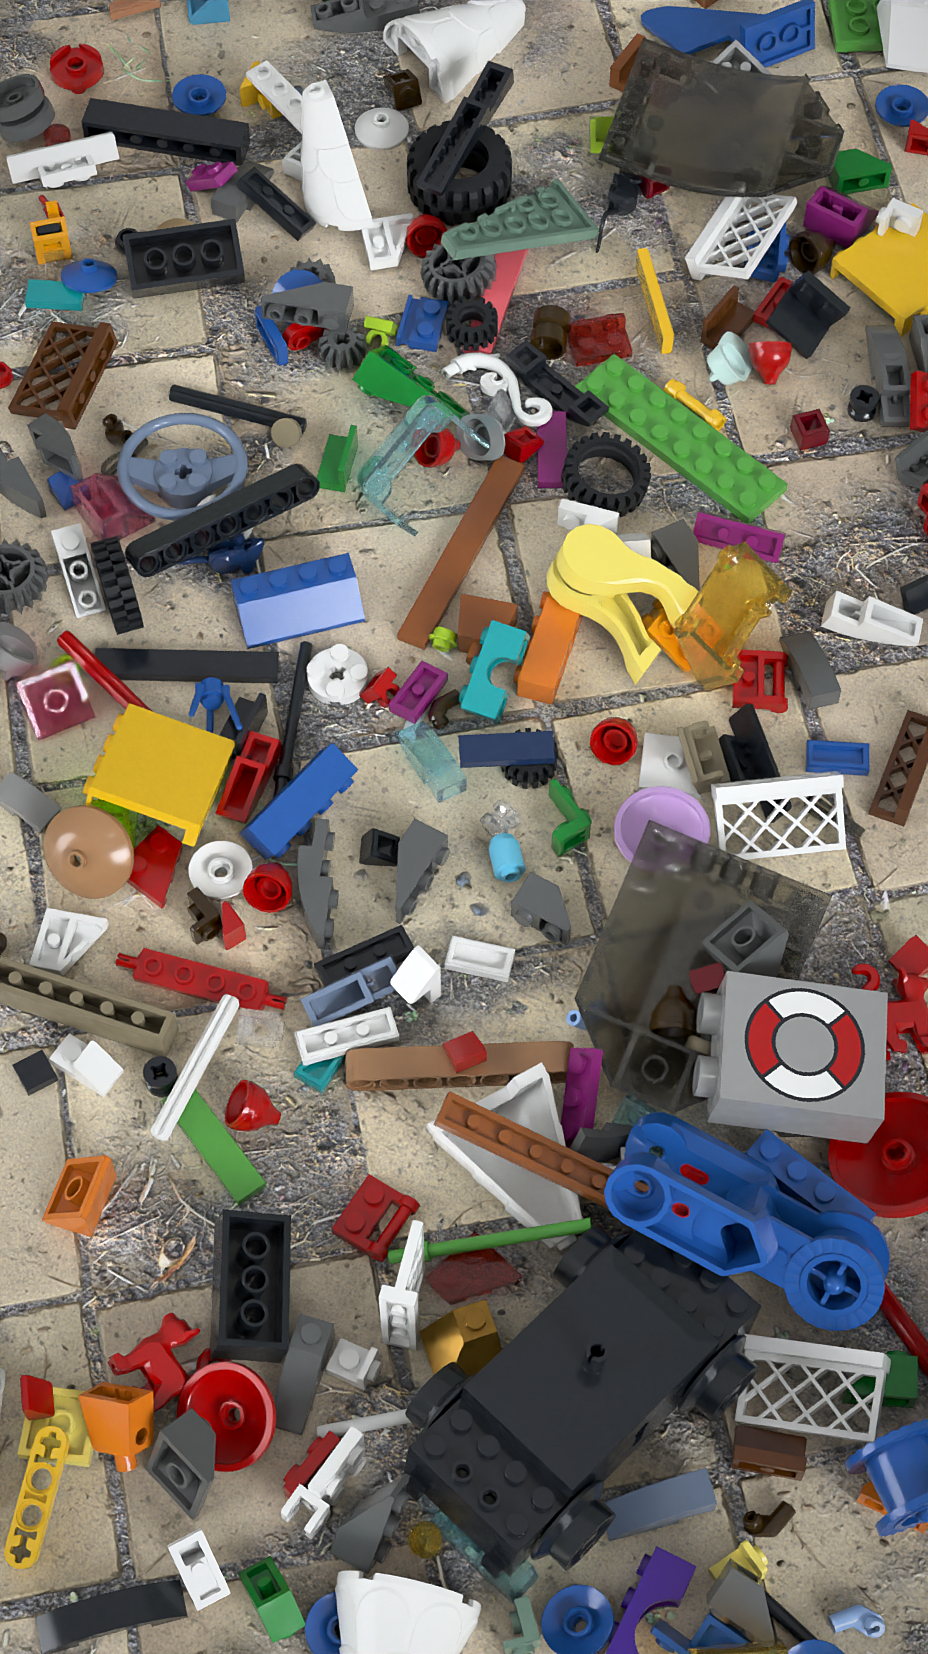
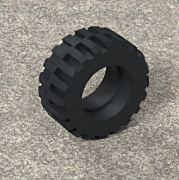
M449 120L442 122L440 126L435 124L429 127L427 133L423 131L416 138V141L411 144L409 154L407 155V188L412 203L418 207L422 214L434 215L445 222L446 225L454 226V224L476 222L478 216L484 213L489 216L494 213L495 208L507 203L512 187V158L510 148L505 144V140L499 134L495 135V131L487 126L461 168H468L478 172L477 175L463 179L454 178L442 197L417 188L416 183L448 127Z

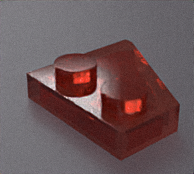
M474 1231L469 1237L480 1235ZM494 1248L451 1254L426 1276V1282L449 1305L465 1301L473 1295L481 1296L491 1293L492 1289L510 1283L513 1286L522 1281V1275Z

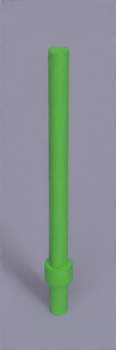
M584 1218L431 1244L429 1241H424L425 1262L432 1261L433 1257L585 1233L593 1227L591 1218ZM405 1248L388 1251L390 1264L402 1262Z

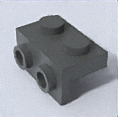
M928 430L895 457L898 480L918 489H921L922 485L928 483Z

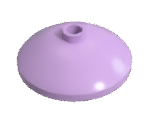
M650 787L634 793L620 806L614 823V837L620 852L633 865L648 872L669 874L687 869L702 857L709 843L710 822L701 804L686 792L671 787ZM663 838L665 842L659 843L655 839Z

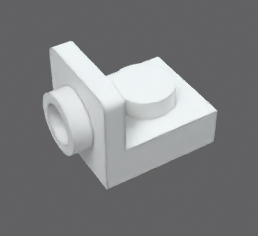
M892 198L887 208L882 207L876 219V223H879L877 235L883 237L890 226L915 237L920 230L923 210Z
M341 1338L326 1367V1373L365 1390L369 1380L374 1382L381 1370L382 1362L379 1361V1349L371 1347L369 1351Z

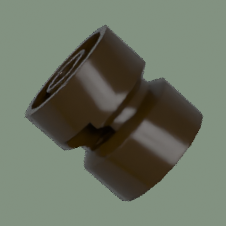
M544 305L535 311L534 329L531 331L530 343L547 356L546 360L559 359L566 352L571 322L569 312L557 305Z

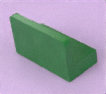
M356 425L350 426L347 437L329 434L317 475L320 488L340 492L346 491L358 448Z

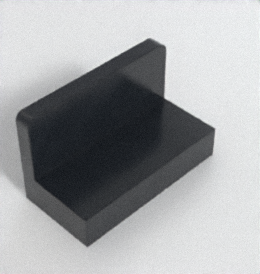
M259 693L255 702L242 697L238 698L235 708L242 724L241 730L236 729L232 717L229 715L219 736L235 741L232 759L236 760L237 756H241L249 732H259L268 714L265 694Z

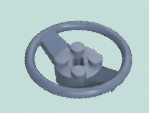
M174 413L147 422L127 439L119 454L117 476L125 496L137 508L154 517L176 521L240 490L246 478L248 462L241 440L224 423L201 414ZM174 425H197L208 428L222 436L234 452L231 455L208 459L203 449L179 448L162 451L159 455V460L131 457L136 447L147 436L162 428ZM230 483L218 497L206 504L197 506L208 495L211 496L213 490ZM133 484L157 492L158 496L169 502L172 508L162 507L148 501L137 492Z

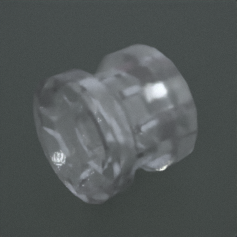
M498 800L493 805V811L485 813L480 818V822L483 828L494 837L501 833H508V830L515 828L521 822V819L512 806L502 800Z

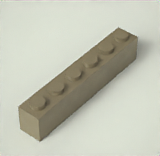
M0 956V1004L158 1056L167 1057L179 1030L175 1013Z

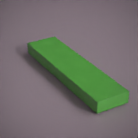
M195 1089L177 1124L237 1205L240 1206L266 1188V1182ZM168 1096L162 1100L163 1105L165 1104Z

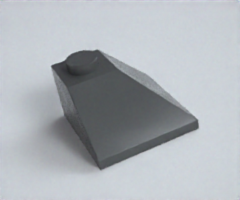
M749 900L705 938L701 944L717 962L721 963L725 972L733 971L777 977L789 933L753 901Z
M191 1408L159 1432L145 1469L185 1513L194 1520L198 1517L214 1480L216 1433L212 1430L209 1422L200 1417Z

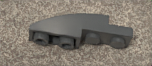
M329 0L310 5L314 29L338 33L381 31L394 19L420 13L418 0Z
M866 325L865 331L871 380H875L876 391L879 394L878 407L881 427H909L911 378L900 335L895 325Z
M316 818L312 846L299 845L297 872L301 907L305 922L318 949H325L327 937H333L334 919L330 918L331 909H337L339 890L334 889L333 877H329L331 860H326L328 851L334 850L335 832H330L329 819Z

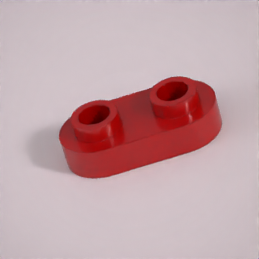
M292 323L285 329L282 337L290 350H302L310 343L323 337L324 329L326 328Z

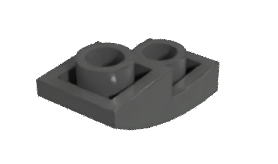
M606 1122L602 1130L581 1127L569 1149L598 1163L616 1159L619 1157L620 1147H626L632 1125Z

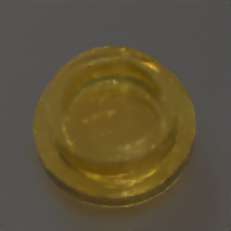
M422 1521L411 1529L408 1536V1544L411 1551L423 1559L434 1558L438 1555L442 1546V1536L434 1522Z

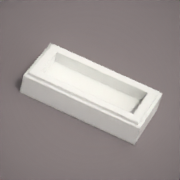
M452 935L444 964L445 969L508 982L515 957V949Z

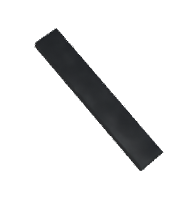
M95 649V656L120 680L201 682L205 678L214 677L228 683L278 684L279 652Z

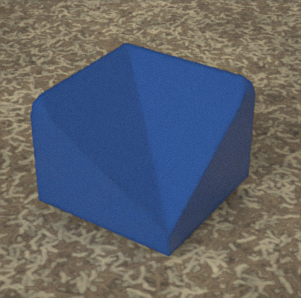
M57 472L47 478L50 493L64 511L90 497L88 485L84 479L77 481L61 472Z

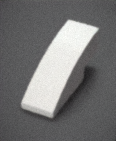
M836 591L826 601L821 627L840 634L877 643L917 646L919 644L923 618L870 596L863 602Z

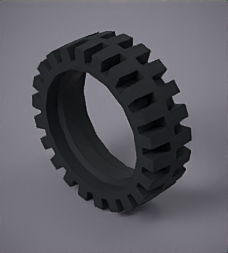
M598 432L591 433L590 438L585 435L581 437L580 442L576 441L572 445L565 458L561 475L564 493L568 492L567 498L570 501L576 500L578 503L618 512L620 517L626 516L628 511L632 513L637 506L639 507L647 492L651 479L650 463H646L647 456L645 453L640 454L641 448L638 445L631 447L632 441L626 438L624 442L620 441L621 435L615 434L613 439L610 438L609 432H603L601 438ZM588 458H611L621 463L631 473L633 486L623 493H601L589 487L581 479L578 466Z

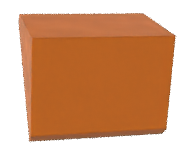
M107 1155L67 1159L42 1221L92 1237L116 1179V1172L111 1158Z

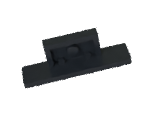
M746 703L729 718L734 736L723 734L718 738L731 781L781 777L753 704ZM775 799L773 801L779 804L782 799ZM790 799L782 808L786 812L792 808ZM767 800L759 801L764 816L767 818L776 807ZM779 811L770 823H774L784 814Z

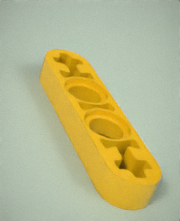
M56 1426L42 1428L34 1439L4 1550L6 1562L16 1569L32 1567L37 1563L41 1553L69 1449L67 1433ZM53 1433H56V1439L61 1441L60 1447L53 1448L50 1459L57 1460L55 1467L46 1462H37L39 1455L46 1458L48 1447L43 1445L44 1438H51ZM41 1468L48 1469L52 1476L50 1485L43 1490L36 1489L32 1482L34 1473ZM30 1505H37L42 1512V1518L35 1526L26 1525L22 1518L24 1509ZM19 1528L26 1532H37L36 1540L28 1537L26 1549L31 1550L30 1558H23L21 1563L18 1562V1556L13 1554L14 1548L21 1547L24 1540L23 1535H17Z

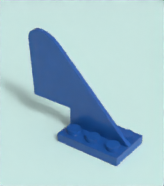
M801 0L767 14L664 6L647 10L641 15V24L681 57H686L727 40L731 42L737 40L767 68L815 49V2L813 0Z

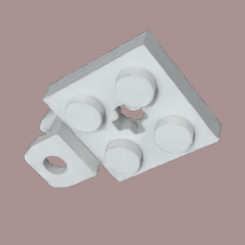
M351 1426L308 1484V1489L299 1484L281 1510V1517L286 1522H289L302 1505L312 1511L314 1514L304 1528L305 1535L310 1539L318 1533L331 1515L330 1505L335 1506L345 1491L343 1484L350 1475L357 1476L366 1463L367 1459L364 1457L366 1454L364 1435Z

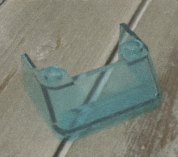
M424 395L416 400L362 466L356 477L357 486L364 496L397 526L413 536H416L418 531L387 505L385 501L392 492L391 481L431 433L443 431L453 421L486 449L491 445L432 395Z

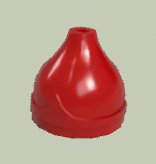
M419 215L407 227L406 242L409 250L418 257L426 258V251L433 250L434 244L441 245L442 235L447 231V228L434 215Z
M783 341L749 343L748 353L752 367L759 373L764 385H775L779 375L789 364L792 343Z
M425 423L419 426L412 440V450L415 459L420 465L427 468L444 465L452 459L454 453L461 447L460 441L454 437L451 430L437 423Z
M620 717L606 718L598 723L591 733V750L596 758L603 763L621 765L629 761L636 752L638 746L637 732L626 719Z
M280 863L261 864L254 868L245 879L243 894L246 901L253 908L267 913L279 912L291 900L292 881L289 873Z
M241 1080L236 1085L229 1097L225 1110L226 1126L238 1131L250 1132L267 1125H277L281 1118V1112L275 1108L265 1089L255 1082Z

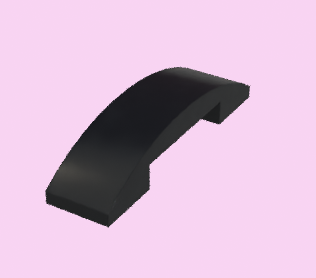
M527 340L506 355L507 362L522 381L539 398L549 401L554 410L566 411V418L583 426L590 427L609 411V406L588 390L583 394L546 364L547 356Z
M171 1580L130 1587L90 1597L51 1610L35 1618L42 1654H50L77 1647L79 1642L124 1630L151 1624L153 1627L188 1618L181 1581Z

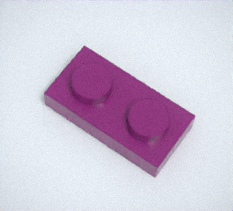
M217 161L212 165L204 163L192 170V176L185 183L190 191L219 188L236 174L238 169L233 161L226 163Z
M421 661L388 704L389 711L416 724L447 683L448 673Z

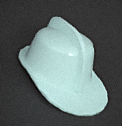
M727 331L723 334L718 345L707 357V362L711 369L709 376L711 382L719 380L727 386L740 380L746 381L752 370L748 348L742 339L733 332Z

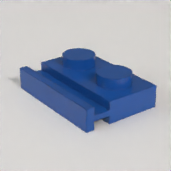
M408 295L396 336V346L406 344L409 345V348L437 352L446 320V313H448L449 302L425 297L414 299L413 295Z

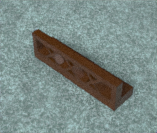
M907 710L868 815L903 827L905 826L928 765V716ZM910 721L927 727L925 733L913 737L908 728ZM911 746L916 754V758L904 762L899 754V750ZM902 771L907 782L901 786L894 787L889 776ZM892 796L897 804L896 812L879 808V802Z

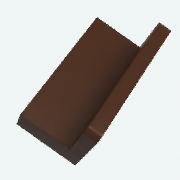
M734 285L703 320L701 343L713 350L727 331L741 337L753 323L752 319L755 311L737 302L739 287Z
M738 1425L735 1429L730 1468L801 1481L806 1470L807 1458L805 1457L807 1439L802 1436Z

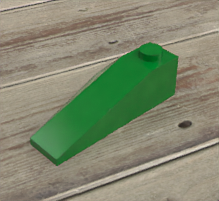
M387 345L370 350L352 379L359 384L358 389L369 396L374 395L457 422L463 416L470 414L445 392L439 391L437 393L434 390V382L430 378L415 374L416 366Z

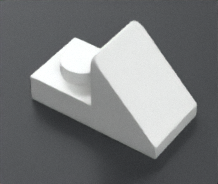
M561 499L558 507L557 525L569 530L585 524L601 525L617 534L618 512Z
M418 945L406 958L390 983L409 1004H413L423 995L432 1003L441 996L440 966Z
M70 1033L49 1058L53 1066L105 1097L124 1072L123 1068L95 1041L91 1040L87 1045Z
M201 1528L167 1545L197 1611L231 1594Z

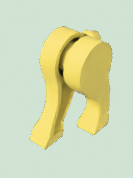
M585 524L577 526L570 531L546 574L547 587L550 594L561 606L591 618L612 634L621 649L626 669L635 685L653 663L661 649L648 636L639 612L627 593L643 592L659 599L670 624L675 630L701 595L695 587L689 585L680 575L658 561L632 551L616 534L601 525Z

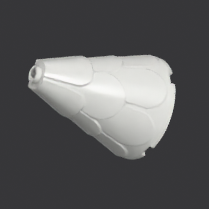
M470 0L466 4L452 5L438 10L394 19L385 26L383 40L398 56L407 52V46L429 68V88L446 104L454 99L475 75L484 69L488 60L490 61L496 53H500L524 26L526 7L522 0Z
M326 80L312 83L302 94L300 130L302 131V192L306 211L314 221L326 228L328 225L338 226L340 231H354L374 226L333 93Z
M542 1062L515 1076L506 1087L476 1102V1104L565 1146L562 1125L559 1124L550 1077ZM435 1120L426 1125L434 1141L468 1170L474 1180L505 1205V1210L526 1228L582 1219L577 1193L433 1125ZM574 1234L543 1239L541 1241L549 1248L557 1246L561 1251L575 1243L577 1238Z
M341 1571L338 1573L335 1593L341 1639L340 1654H460L478 1624L481 1604L472 1599H469L468 1604L462 1603L463 1595L432 1584L381 1573H375L369 1579L363 1578L364 1572Z

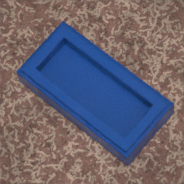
M261 305L255 307L256 327L275 362L279 366L288 364L287 344L273 320L262 318Z
M807 740L805 772L823 773L837 771L845 775L868 776L870 771L869 743Z

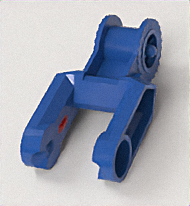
M664 1112L649 1113L639 1118L632 1126L626 1142L625 1158L609 1175L604 1190L609 1210L622 1223L720 1276L747 1271L754 1272L783 1288L788 1302L794 1311L806 1322L811 1323L817 1328L829 1331L855 1329L866 1323L876 1314L884 1296L885 1278L890 1264V1250L885 1236L870 1219L848 1210L832 1209L819 1213L780 1192L769 1166L676 1116ZM652 1146H660L664 1151L663 1156L652 1155L650 1148ZM639 1180L645 1181L649 1185V1190L646 1192L638 1191L635 1187V1182Z

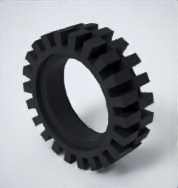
M114 536L90 543L117 635L144 628L138 600L118 537Z

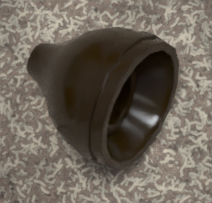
M804 231L792 238L789 246L793 265L803 274L808 270L812 274L820 271L831 259L832 250L836 245L835 240L817 231Z
M670 985L666 994L653 1008L649 1022L651 1034L673 1038L696 1036L699 1034L696 1029L697 1010L686 997L682 986Z

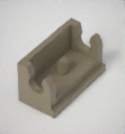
M701 721L686 727L676 728L692 783L699 795L710 792L711 784L732 782L714 726L709 727L708 721Z

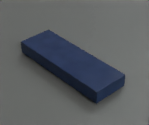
M553 731L458 735L460 768L555 763Z

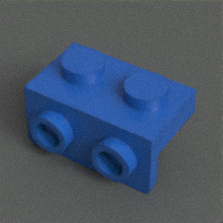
M784 223L750 277L775 283L780 272H785L788 256L784 255V252L787 250L790 235L786 234L787 223ZM754 230L746 233V237L755 234ZM759 241L747 246V251L759 246L761 242ZM748 260L744 261V267L748 263Z

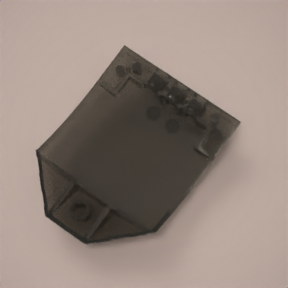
M643 38L598 160L656 182L688 191L728 197H767L830 176L845 131L839 123L835 124L829 115L830 109L820 94H815L809 84L810 78L806 73L804 76H782L739 70L715 64Z
M649 820L574 998L594 1048L603 1050L601 1065L610 1087L671 1113L707 1100L708 1098L693 1096L692 1091L696 1059L698 1055H706L685 1047L688 1037H661L651 1033L649 1022L653 1008L666 994L670 985L682 986L686 997L698 1011L702 993L695 994L691 989L689 972L718 963L701 942L749 900L753 901L789 933L776 978L798 980L832 895ZM699 1033L696 1035V1037L711 1042L712 1035Z

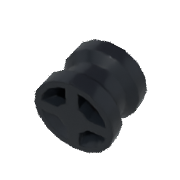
M868 385L855 387L850 394L847 408L848 415L855 421L868 422L875 417L879 394L876 389Z
M157 1056L150 1059L144 1066L143 1077L148 1091L157 1097L169 1096L178 1080L174 1062L167 1057ZM164 1071L163 1074H159V1075H156V1074H155V1073H159V1072Z

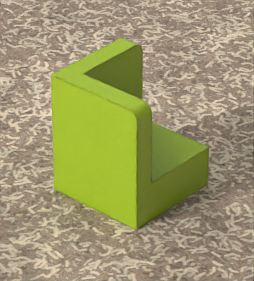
M589 116L590 153H618L617 118L615 116Z

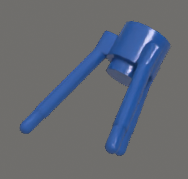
M214 677L205 678L200 683L195 684V695L189 710L190 717H194L200 702L207 709L206 731L213 733L214 710L220 708L225 699L236 729H242L240 718L230 696L229 685H224L220 679Z

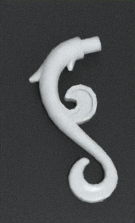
M465 353L452 359L451 364L441 370L442 375L446 379L455 374L460 375L468 370H491L493 372L481 376L480 388L482 392L493 397L509 392L513 411L521 423L530 427H538L546 424L552 417V406L549 401L543 398L533 397L525 401L526 408H537L539 410L538 413L530 415L522 411L517 378L511 368L499 359L501 357L499 353ZM497 374L502 378V380L496 381Z

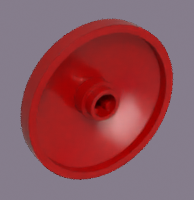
M912 1092L885 1093L884 1121L868 1143L837 1139L830 1140L828 1162L833 1180L875 1212L877 1217L906 1218L928 1211V1096Z

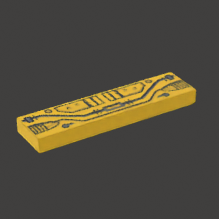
M647 248L637 249V275L661 355L668 354L673 349L674 332L649 250Z

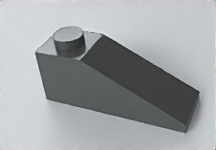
M303 1314L299 1315L274 1399L276 1408L275 1428L302 1436L335 1339L334 1323Z

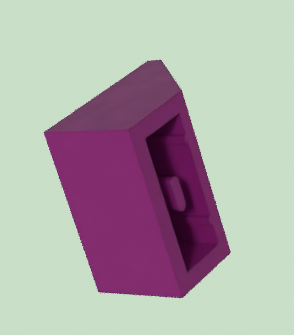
M820 186L806 204L803 226L812 231L821 232L826 237L833 238L835 243L849 248L859 237H862L877 218L879 211L832 187Z

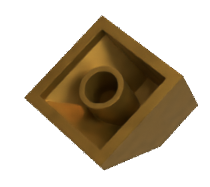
M486 1299L454 1309L420 1331V1337L433 1375L450 1362H456L467 1374L473 1375L484 1368L502 1350L498 1332Z

